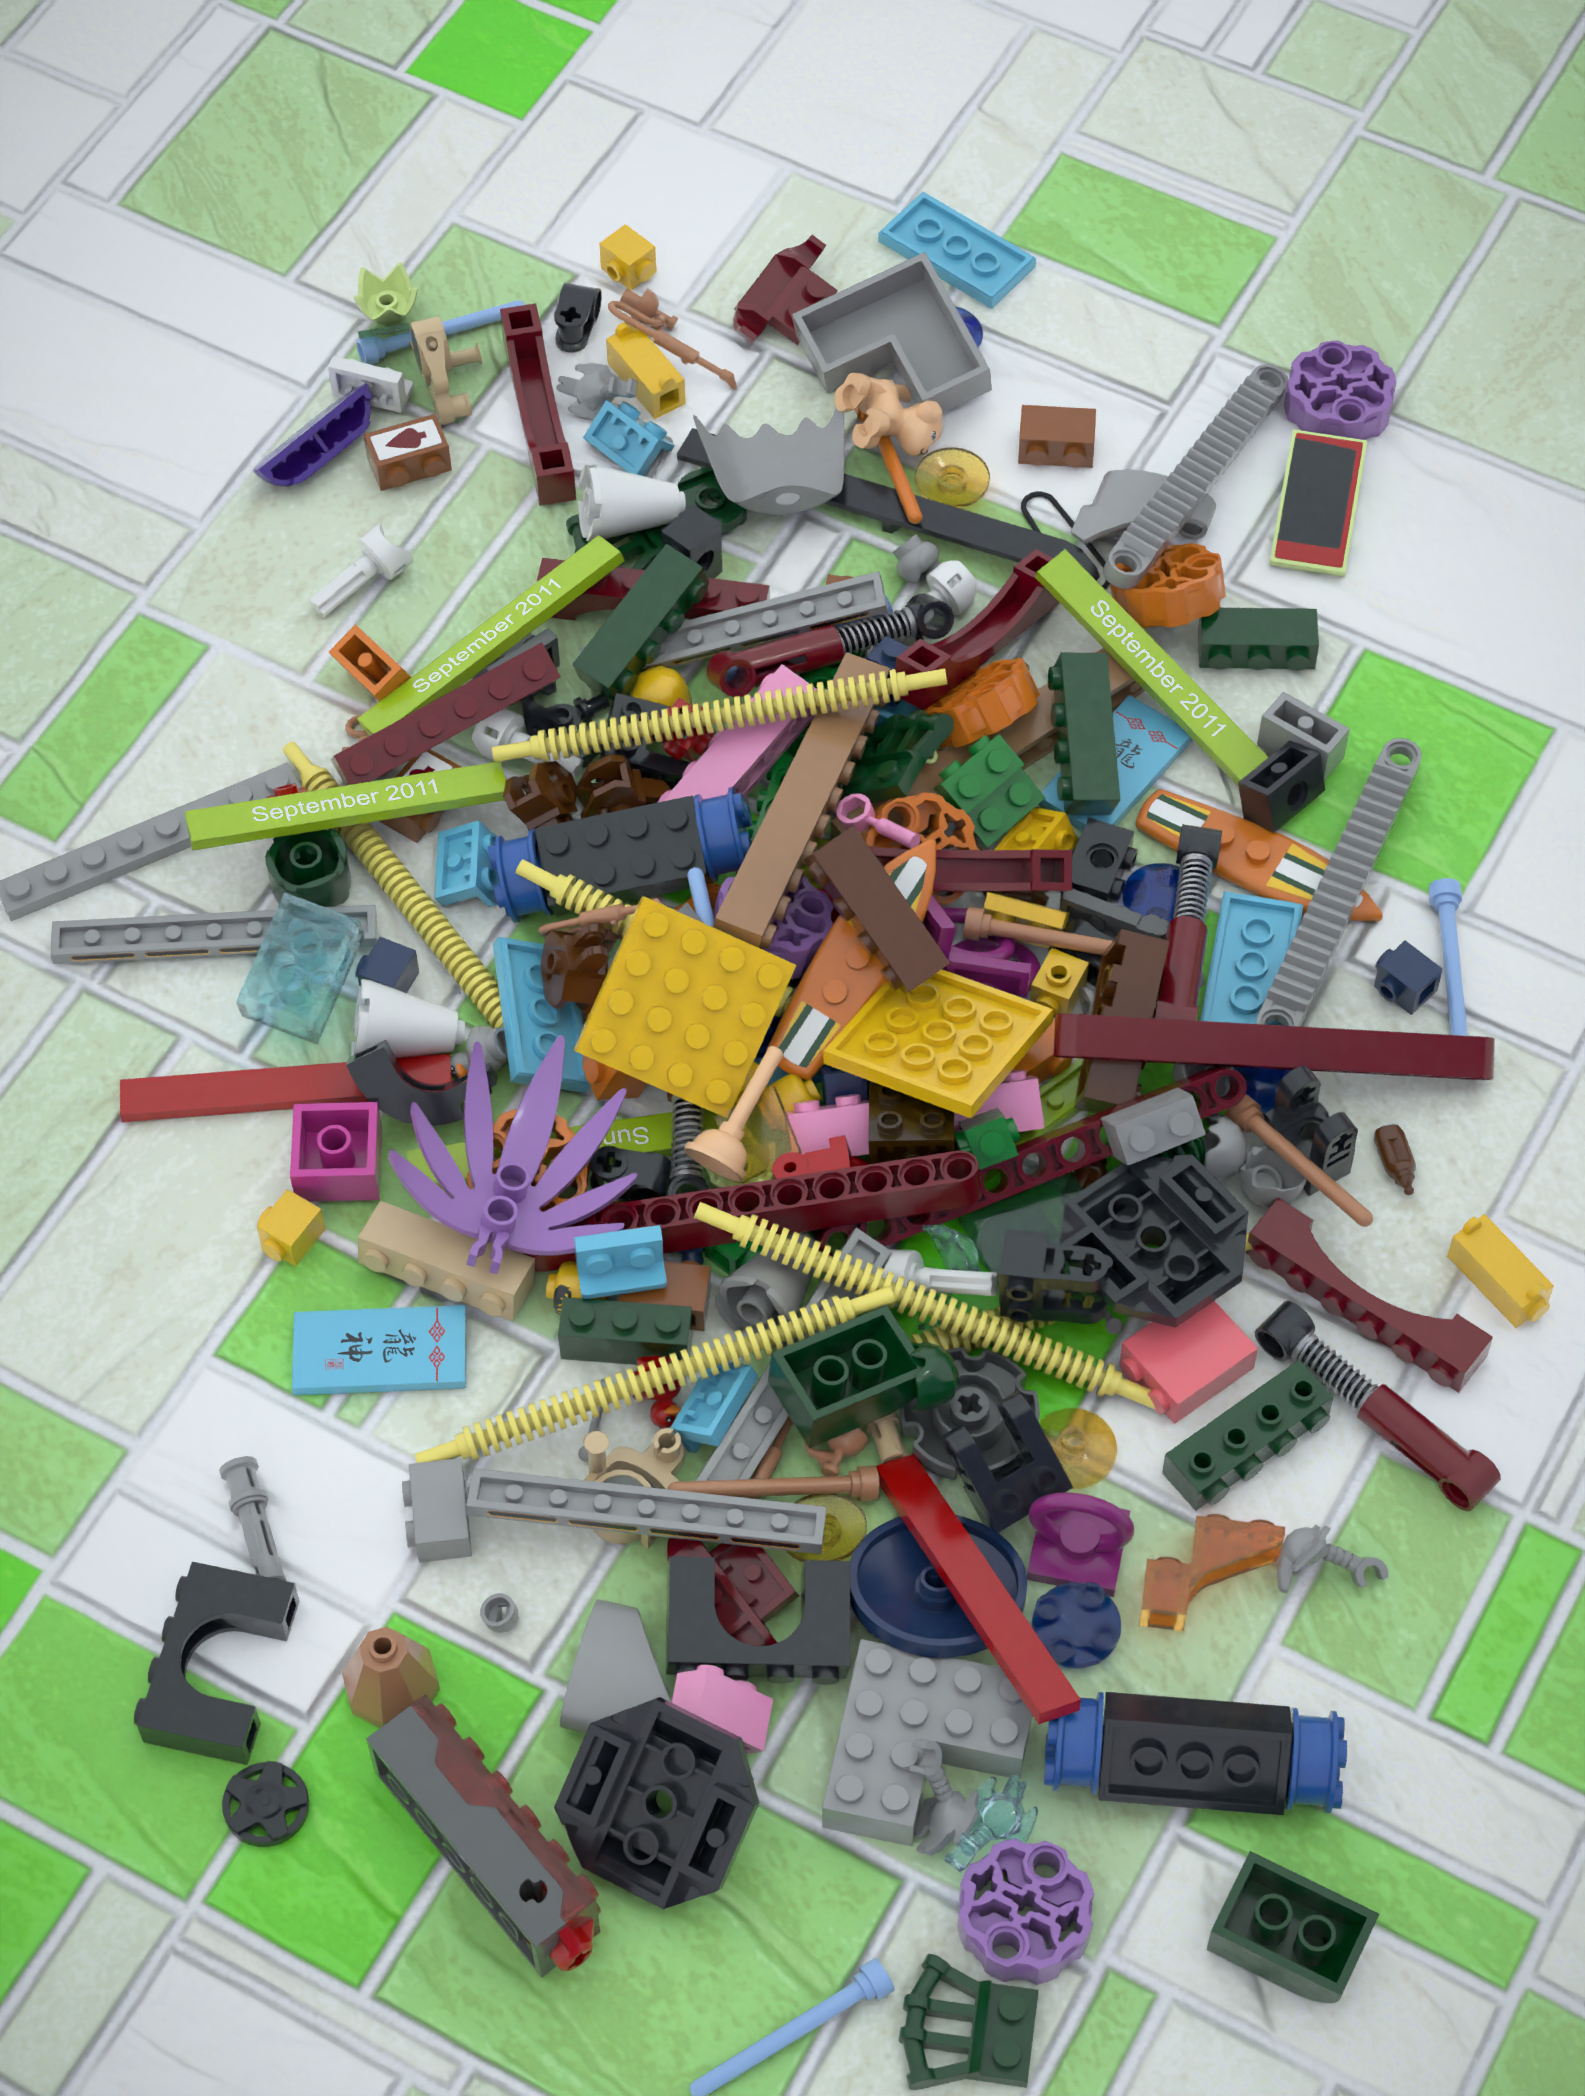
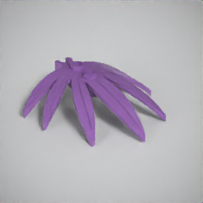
M559 1035L556 1038L522 1098L508 1132L496 1174L492 1173L493 1120L488 1078L482 1046L478 1041L474 1043L464 1104L465 1149L474 1189L468 1188L451 1154L415 1102L411 1105L410 1113L417 1141L431 1172L443 1190L395 1150L391 1149L389 1152V1162L399 1180L425 1211L447 1227L477 1239L469 1252L467 1265L475 1267L477 1258L484 1255L487 1244L490 1242L493 1243L490 1254L492 1259L490 1272L498 1274L503 1251L506 1248L532 1255L575 1253L574 1237L621 1231L624 1228V1223L567 1226L596 1214L617 1200L634 1185L637 1173H632L587 1191L545 1212L540 1210L562 1193L594 1156L618 1115L625 1099V1088L620 1089L577 1132L554 1159L537 1185L531 1186L544 1157L556 1115L564 1061L565 1038L563 1035Z

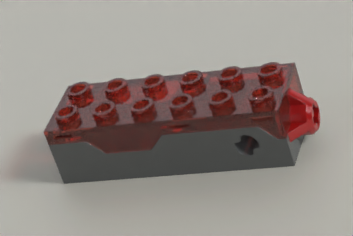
M425 1694L366 1738L375 1774L541 1978L556 1966L561 1971L576 1969L591 1955L593 1937L601 1932L598 1917L601 1909L596 1902V1898L599 1896L596 1888L583 1873L578 1877L567 1865L570 1862L567 1853L554 1838L548 1842L538 1829L541 1827V1823L534 1812L526 1804L519 1808L510 1797L513 1790L505 1777L498 1770L492 1774L481 1762L485 1757L475 1741L469 1736L464 1740L454 1729L457 1723L450 1711L442 1703L435 1706Z

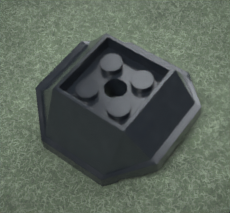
M1175 1155L1174 1158L1148 1157L1131 1165L1122 1163L1067 1200L1064 1205L1060 1244L1095 1248L1106 1256L1108 1260V1280L1105 1286L1096 1291V1293L1114 1312L1176 1328L1242 1282L1249 1211L1193 1155ZM1149 1244H1150V1245H1157V1246H1159V1247H1158V1248H1150V1247H1147V1246H1145V1245H1149ZM1086 1264L1083 1275L1091 1276L1094 1265Z
M658 1697L590 1723L554 1809L561 1824L566 1828L569 1840L582 1868L662 1909H666L723 1888L759 1806V1799L742 1738ZM659 1790L668 1793L672 1799L670 1813L661 1810L657 1804L656 1796Z

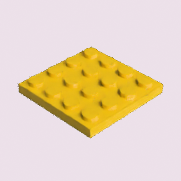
M642 896L573 1050L728 1119L796 965Z
M941 969L908 993H903L900 988L894 991L888 983L883 984L824 1049V1064L972 1118L1052 1024L1053 1009Z

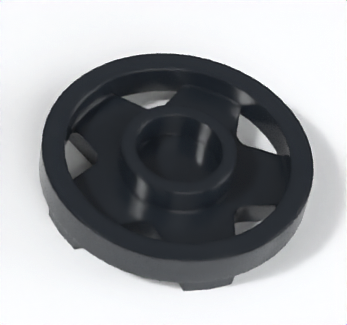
M267 1761L250 1765L230 1779L223 1795L222 1810L225 1822L235 1837L252 1846L270 1847L289 1840L301 1829L308 1816L309 1797L304 1781L294 1770L283 1765V1763ZM260 1774L257 1780L253 1781L248 1779L252 1776ZM284 1777L291 1780L296 1787L284 1786ZM232 1798L240 1804V1807L233 1816H231L230 1812ZM300 1809L296 1819L287 1827L286 1815ZM255 1827H261L268 1836H257L247 1832Z

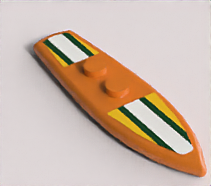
M1163 789L1156 790L1143 803L1136 819V827L1176 852L1178 850L1182 824L1222 830L1216 870H1211L1212 873L1257 896L1303 905L1302 913L1306 914L1308 905L1312 901L1314 892L1317 890L1320 879L1323 877L1330 860L1280 833H1273L1251 821ZM1363 890L1349 921L1382 920V911L1370 895Z
M929 839L905 851L883 867L922 923L931 899L936 873L937 843L933 839ZM841 915L838 916L811 960L767 1047L768 1049L770 1046H775L781 1049L783 1057L778 1067L804 1080H810L824 1065V1049L879 988L887 983L880 971L884 966L875 954L872 956L868 955L856 937L859 934L850 921L846 922Z

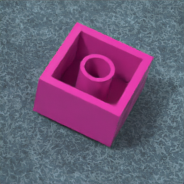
M378 1102L294 1104L290 1165L293 1193L309 1202L380 1200L382 1123Z

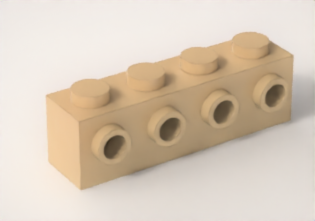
M383 1201L379 1202L358 1236L359 1264L365 1265L374 1272H383L402 1279L411 1286L423 1287L439 1293L448 1300L460 1301L479 1308L490 1316H500L510 1321H514L534 1286L535 1258L506 1248L503 1251L498 1274L491 1273L492 1259L490 1254L493 1243L490 1242L487 1244L484 1255L477 1258L475 1267L467 1265V1260L472 1245L477 1241L476 1238L461 1234L442 1223Z

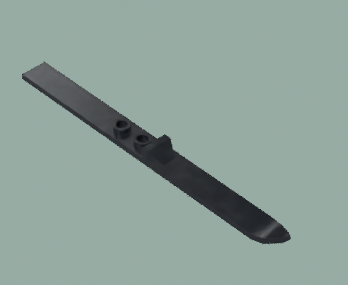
M692 428L677 452V459L705 468H712L697 429ZM844 474L841 492L824 503L882 521V531L890 534L903 527L1014 562H1020L1035 549L1052 558H1055L1066 549L1096 581L1100 578L1097 567L1084 551L1066 540L915 495L923 518L920 523L912 524L906 516L896 489Z

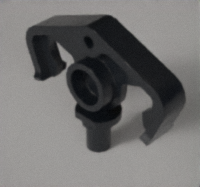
M556 681L521 700L526 734L530 736L538 735V731L545 730L548 737V729L555 728L558 736V729L563 726L566 727L569 734V725H576L578 731L581 720L588 725L592 722L595 713L610 707L607 697L599 694L589 700H582L578 697L573 700L574 706L556 704L545 708L537 703L534 697L537 694L551 695L557 691ZM591 746V754L584 755L583 749H581V756H577L584 760L581 767L583 769L587 767L601 752L595 753L593 746Z

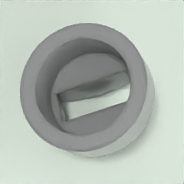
M497 1593L489 1596L483 1602L480 1609L481 1619L494 1632H509L516 1626L519 1619L516 1604L506 1594ZM502 1607H507L505 1619L502 1620Z

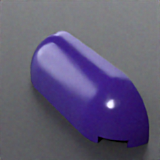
M365 383L353 389L327 407L258 463L253 472L263 481L275 486L296 485L312 476L360 437L371 423L369 421L371 415L370 400L373 398L368 385Z

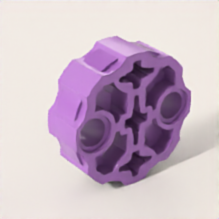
M1341 341L1322 342L1316 349L1309 352H1301L1291 364L1284 401L1286 417L1289 421L1295 423L1300 431L1360 440L1379 436L1389 423L1397 383L1394 371L1380 360L1378 352L1367 346L1347 345Z
M805 876L802 878L797 893L789 891L787 897L791 898V902L784 920H775L774 925L778 926L770 949L762 948V950L796 965L791 979L799 978L802 972L807 970L815 953L833 925L831 921V914L834 908L826 893L812 886ZM735 877L726 878L719 890L712 912L714 920Z
M1014 1838L993 1845L988 1855L979 1862L970 1864L960 1884V1911L957 1929L964 1949L973 1953L983 1964L985 1973L1003 1982L1020 1979L1028 1980L1038 1985L1058 1978L1062 1969L1072 1961L1081 1959L1090 1941L1093 1925L1091 1915L1094 1892L1086 1872L1077 1869L1068 1859L1066 1850L1048 1841L1030 1844L1023 1843ZM1039 1865H1049L1056 1870L1057 1874L1051 1878H1043L1037 1875L1034 1869ZM1002 1871H1005L1008 1883L1003 1881ZM989 1881H992L991 1891L987 1890L976 1901V1891H981ZM1026 1906L1033 1909L1025 1917L1018 1914V1911L1022 1912ZM1072 1922H1076L1075 1932H1071L1063 1942H1060V1932L1066 1931ZM1044 1940L1048 1942V1950L1046 1949ZM1006 1944L1012 1946L1017 1954L1011 1959H1003L998 1957L993 1950L999 1945Z

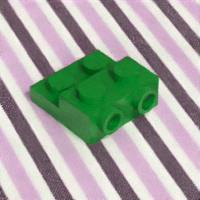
M985 734L967 749L972 756L962 764L956 759L938 774L942 781L933 788L938 795L943 796L946 802L956 809H962L966 812L975 826L974 838L984 850L1046 798L1021 767L1025 764L1000 734L992 739H989Z

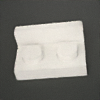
M333 356L328 365L332 396L341 398L348 392L366 383L373 398L370 400L371 406L402 413L414 389L413 382L404 379L402 372L394 371L390 368H381L361 363L354 359H345Z

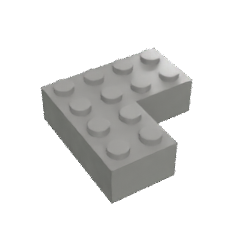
M925 252L792 314L796 336L827 394L839 388L850 373L868 375L892 363L895 364L904 383L911 391L916 404L927 400L935 401L940 405L943 413L992 390L990 368Z
M861 1639L822 1806V1828L912 1846L927 1780L926 1776L913 1774L909 1771L910 1765H919L923 1760L922 1749L912 1747V1741L916 1739L930 1740L938 1743L942 1750L941 1764L1020 1780L1033 1715L1001 1667L957 1658L918 1656L898 1650L887 1644Z

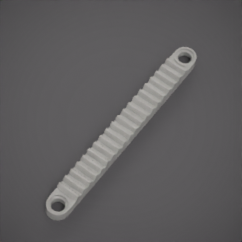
M1262 364L1257 366L1249 376L1247 375L1243 384L1241 383L1231 399H1228L1218 416L1216 415L1212 423H1209L1199 440L1197 439L1193 447H1190L1186 456H1183L1181 462L1176 465L1167 480H1164L1160 489H1157L1154 496L1143 507L1141 513L1137 514L1134 522L1130 523L1127 531L1123 532L1120 540L1110 551L1103 568L1104 577L1109 583L1123 589L1134 588L1139 584L1280 402L1287 388L1288 376L1283 370L1274 365ZM1260 380L1269 381L1276 387L1264 385ZM1115 564H1125L1133 572H1124L1118 569Z
M1392 739L1383 747L1378 760L1374 764L1372 773H1370L1367 783L1364 785L1362 794L1358 798L1356 807L1352 811L1346 828L1342 832L1340 841L1336 845L1334 854L1330 858L1324 875L1320 879L1318 888L1314 892L1312 901L1308 905L1306 914H1304L1295 937L1291 941L1278 974L1275 976L1271 988H1269L1267 997L1258 1014L1256 1024H1267L1275 1021L1280 1022L1284 1026L1302 1025L1418 772L1422 754L1416 743L1409 739ZM1394 754H1402L1407 756L1411 763L1403 766L1397 765L1390 757Z

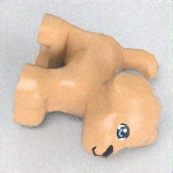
M850 373L845 382L835 392V405L838 411L847 413L857 408L868 415L863 424H856L853 429L852 439L854 445L860 448L872 449L879 444L881 436H894L906 454L918 457L928 453L930 446L941 437L943 412L940 405L935 401L927 400L923 403L903 408L900 401L909 403L912 400L911 391L906 385L895 384L893 380L871 378L863 373Z

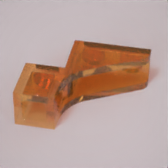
M1209 1514L1205 1517L1196 1516L1190 1564L1182 1563L1173 1557H1159L1156 1560L1147 1559L1139 1626L1184 1631L1188 1607L1201 1590L1215 1583L1268 1565L1279 1559L1285 1536V1527L1276 1526L1274 1523L1262 1519L1244 1522L1230 1520L1229 1517L1221 1514Z

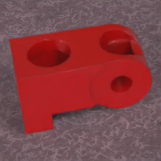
M846 1135L829 1138L830 1148L805 1154L797 1152L782 1154L773 1163L772 1172L774 1178L779 1179L854 1167Z

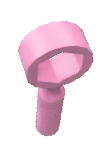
M851 794L841 800L837 806L836 814L845 830L854 825L858 832H861L872 825L879 834L899 842L910 849L920 843L919 834L886 818L876 819L875 810L869 798L865 795ZM859 806L865 808L864 814L852 820L847 818L848 812Z

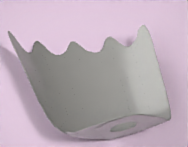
M837 408L830 422L824 428L818 427L811 419L806 417L801 421L796 432L791 435L778 433L769 424L765 423L750 438L740 437L727 424H723L718 435L713 436L707 431L698 417L693 415L696 429L722 491L729 500L739 506L760 514L790 515L824 504L841 492L844 482V412L838 411Z

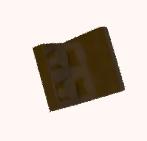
M870 1083L869 1164L955 1151L954 1112L880 1084Z

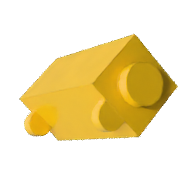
M625 322L619 324L615 329V333L606 338L607 362L622 381H628V378L638 381L635 397L654 419L686 404L685 379L647 334L633 326H629Z
M1483 1214L1478 1219L1476 1217L1470 1218L1464 1224L1463 1229L1453 1235L1447 1257L1515 1328L1528 1319L1531 1322L1537 1321L1549 1310V1300L1554 1285L1486 1214Z

